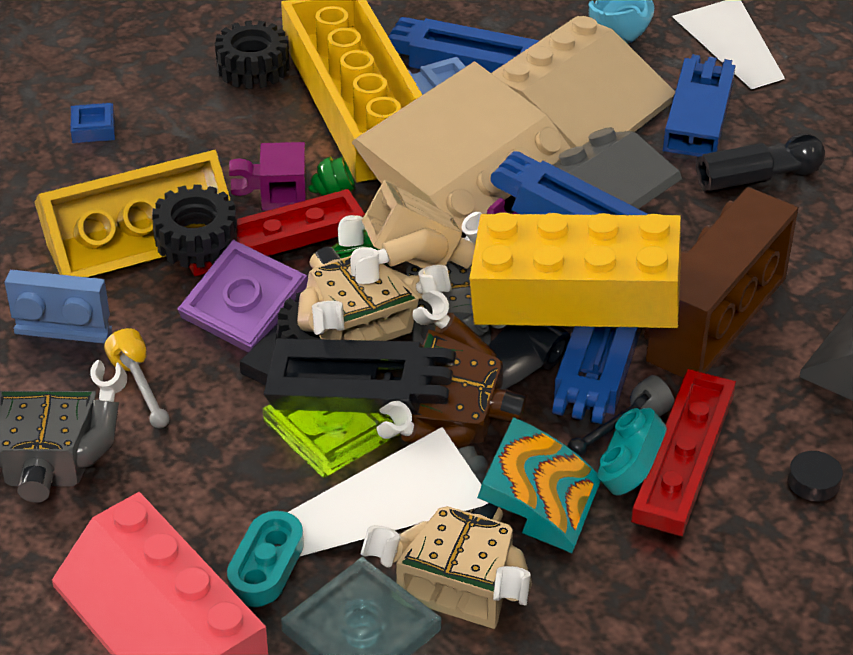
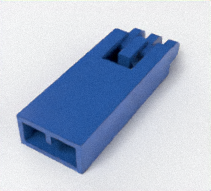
M407 17L399 18L388 36L397 53L409 55V67L420 69L421 66L458 57L465 66L475 61L490 73L539 42V40L427 18L422 21Z
M692 54L691 58H684L665 128L663 151L697 157L703 154L718 152L733 88L736 65H732L733 60L724 59L722 66H716L717 58L708 57L704 64L701 63L700 55ZM684 135L689 136V143L683 142ZM694 137L703 138L702 144H693Z
M518 151L511 152L490 177L495 187L516 197L512 210L518 214L558 213L561 215H596L606 213L611 215H648L545 161L540 163Z
M574 326L555 378L552 414L563 416L567 405L573 403L572 418L583 420L586 409L591 407L593 408V423L603 424L606 413L614 415L642 327ZM579 372L587 373L586 377L579 376Z

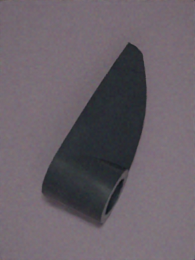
M507 325L488 345L496 353L497 358L503 362V383L501 389H507L518 383L540 367L546 370L553 368L565 354L570 340V333L559 326Z

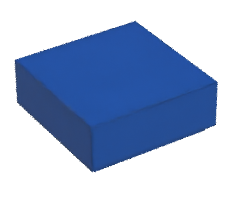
M113 103L71 106L72 143L115 140Z

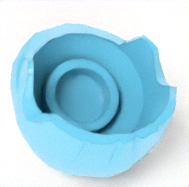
M591 0L588 4L589 17L595 19L598 24L613 29L627 44L634 42L636 38L645 32L651 23L655 8L652 0H596L595 3Z

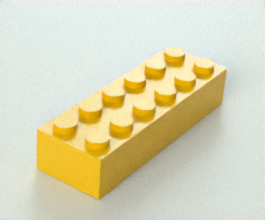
M366 0L281 1L282 25L285 36H288L289 54L342 156L346 160L356 183L377 180V177L354 147L352 141L422 96L421 91Z

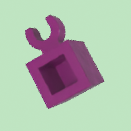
M305 142L261 143L260 164H253L249 160L241 158L230 160L229 176L245 177L242 179H231V194L243 196L251 193L253 190L260 189L262 211L305 201Z

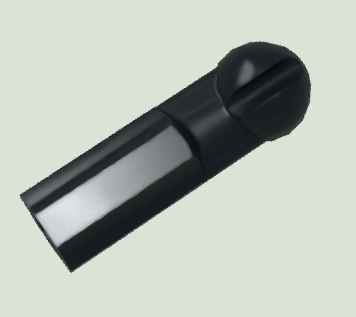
M798 133L789 138L785 144L767 147L764 143L703 154L697 157L695 169L699 185L704 193L762 182L771 179L772 175L790 171L796 175L808 176L819 170L824 162L825 149L822 142L812 134Z

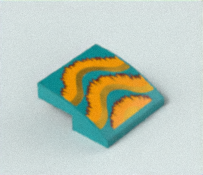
M513 417L483 480L477 498L527 518L522 531L523 534L572 553L601 481L597 476V472L566 445L536 427Z

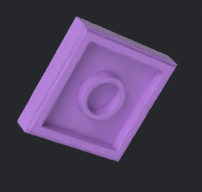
M232 240L177 310L182 319L249 352L277 324L280 308H284V302L289 297L295 301L296 293L302 292L307 288L308 277L248 246Z

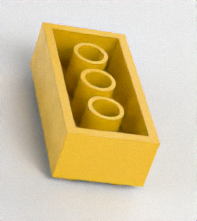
M558 213L480 214L469 278L474 325L678 328L681 215H611L606 213L596 215H561Z

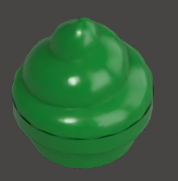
M331 156L323 159L318 164L317 173L313 174L310 180L311 184L308 186L310 192L319 193L321 196L349 189V191L356 189L352 173L344 157L334 160Z

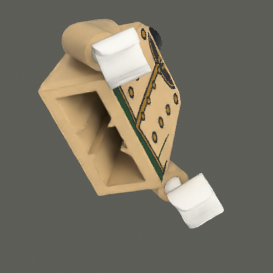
M383 180L364 217L355 215L345 216L338 225V242L340 246L362 245L364 243V230L366 229L373 247L380 249L377 251L373 248L362 247L355 249L350 259L351 275L355 276V280L359 284H370L378 281L379 264L388 263L392 267L407 261L420 268H426L432 265L446 266L447 262L463 270H467L472 264L475 244L461 237L462 231L451 215L386 180Z
M323 247L315 252L310 259V266L313 269L308 275L307 288L299 297L297 323L301 330L314 332L315 335H319L321 339L388 341L411 333L414 325L413 310L417 308L419 299H423L421 295L429 291L449 292L452 290L447 266L432 265L420 270L418 275L407 276L384 264H379V280L370 284H359L356 282L355 276L351 275V256L341 259L332 247Z
M491 503L471 509L470 512L449 506L441 507L429 521H422L401 534L384 526H369L360 553L364 557L369 555L380 557L381 564L385 567H391L393 563H396L397 599L495 629L497 626L503 598L510 601L519 600L520 605H527L528 592L532 586L531 575L528 571L524 554L520 549L512 545L513 529L509 524L500 522L503 512L500 507Z

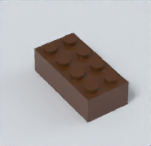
M747 187L734 202L730 200L726 203L719 219L712 226L707 225L703 228L697 243L689 251L684 250L681 252L678 328L646 327L644 338L648 340L647 362L682 378L685 377L687 369L702 373L709 371L786 279L799 207L750 187Z

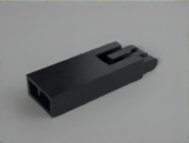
M277 338L264 396L276 410L381 413L379 409L392 401H400L406 404L411 414L418 415L420 403L445 404L448 402L450 391L448 388L440 385H449L452 382L453 371L446 367L455 365L456 352L448 348H424L420 342ZM378 370H403L402 377H394L391 372H385L384 380H376Z

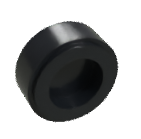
M820 451L802 452L791 461L788 484L795 494L806 500H829L840 489L843 470L840 463L829 454Z

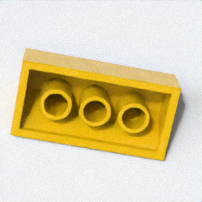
M216 149L40 193L34 202L47 247L59 274L89 278L166 257V255L162 257L158 253V248L155 245L152 220L153 208L156 209L155 203L159 198L165 200L164 194L170 190L177 193L178 187L186 185L187 189H193L194 184L202 185L203 190H207L209 186L217 188V194L225 192L229 197ZM191 224V225H187V226H184V227H186V228H199V227H203V226H206V225H204V224Z

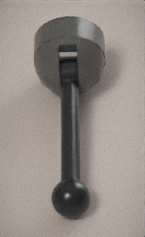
M650 375L639 382L632 390L630 395L631 406L585 437L571 439L567 447L580 457L584 456L588 446L614 430L618 419L624 413L634 408L639 410L651 408L661 417L670 411L674 405V397L671 390L661 378Z

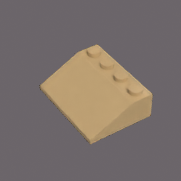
M576 16L491 73L546 113L571 148L583 146L589 142L588 137L590 134L603 128L612 127L615 132L637 131L672 104L675 91L613 29L598 24L595 19L586 16Z
M475 61L352 141L354 147L381 184L383 180H386L448 213L454 218L461 231L462 223L468 215L474 212L486 214L488 208L499 198L506 200L511 196L495 187L490 179L491 174L506 160L511 152L518 151L540 163L545 161L553 165L560 160L559 154L571 148L546 113Z

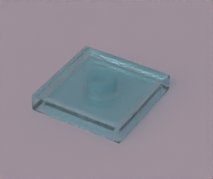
M363 557L281 619L282 632L310 655H411L441 631V617Z

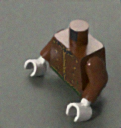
M429 291L421 295L423 300L431 305L433 313L430 314L427 309L420 306L413 310V319L420 325H429L431 323L436 325L435 331L428 330L423 347L448 348L456 352L455 365L446 367L453 371L452 382L449 385H440L448 388L450 391L448 402L445 404L420 403L418 415L411 414L406 404L400 401H392L379 410L382 414L389 415L393 419L394 424L385 421L378 425V435L382 438L390 439L400 433L402 440L412 444L443 427L456 448L460 449L469 446L471 443L484 442L492 418L510 423L513 417L522 420L527 395L501 389L503 383V362L497 358L496 353L454 313H448L449 303L443 293Z

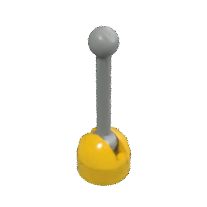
M125 328L114 332L107 338L104 344V350L109 361L114 367H116L118 362L125 371L132 372L151 412L149 416L151 425L158 429L166 427L170 420L169 414L166 410L160 409L139 366L147 357L146 345L141 334L132 328Z

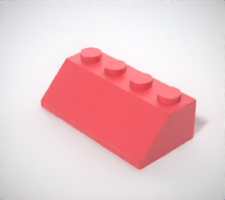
M140 492L92 517L52 579L53 587L111 655H268L266 626Z

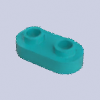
M651 408L631 409L624 413L615 424L616 430L607 451L600 459V467L597 473L599 480L613 495H622L636 488L648 476L667 427Z
M270 511L261 514L250 524L227 568L228 587L246 606L259 607L267 605L276 600L281 594L304 546L303 528L299 519L288 512Z

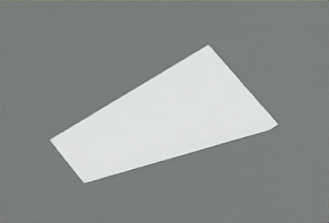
M725 0L672 16L722 63L724 59L733 60L732 65H736L735 75L751 90L785 79L741 0Z
M441 427L292 509L288 513L297 517L302 524L304 546L300 556L365 539L369 526H384L395 531L417 525L422 521H429L441 507L449 506L462 511H468L488 504V502L477 498L481 483L448 434Z

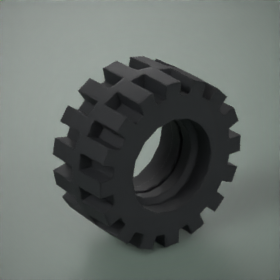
M194 184L193 189H187L186 185L178 187L177 193L170 190L164 194L165 200L159 198L155 203L156 209L153 208L152 212L155 245L158 248V253L162 257L166 255L167 261L172 264L180 261L181 267L189 268L190 263H196L197 268L205 267V262L210 261L213 265L231 241H237L235 204L233 200L229 201V197L225 192L217 194V188L209 186L207 190H203L202 185ZM191 224H204V225H206V226L199 227V228H186V227H184V226L191 225Z

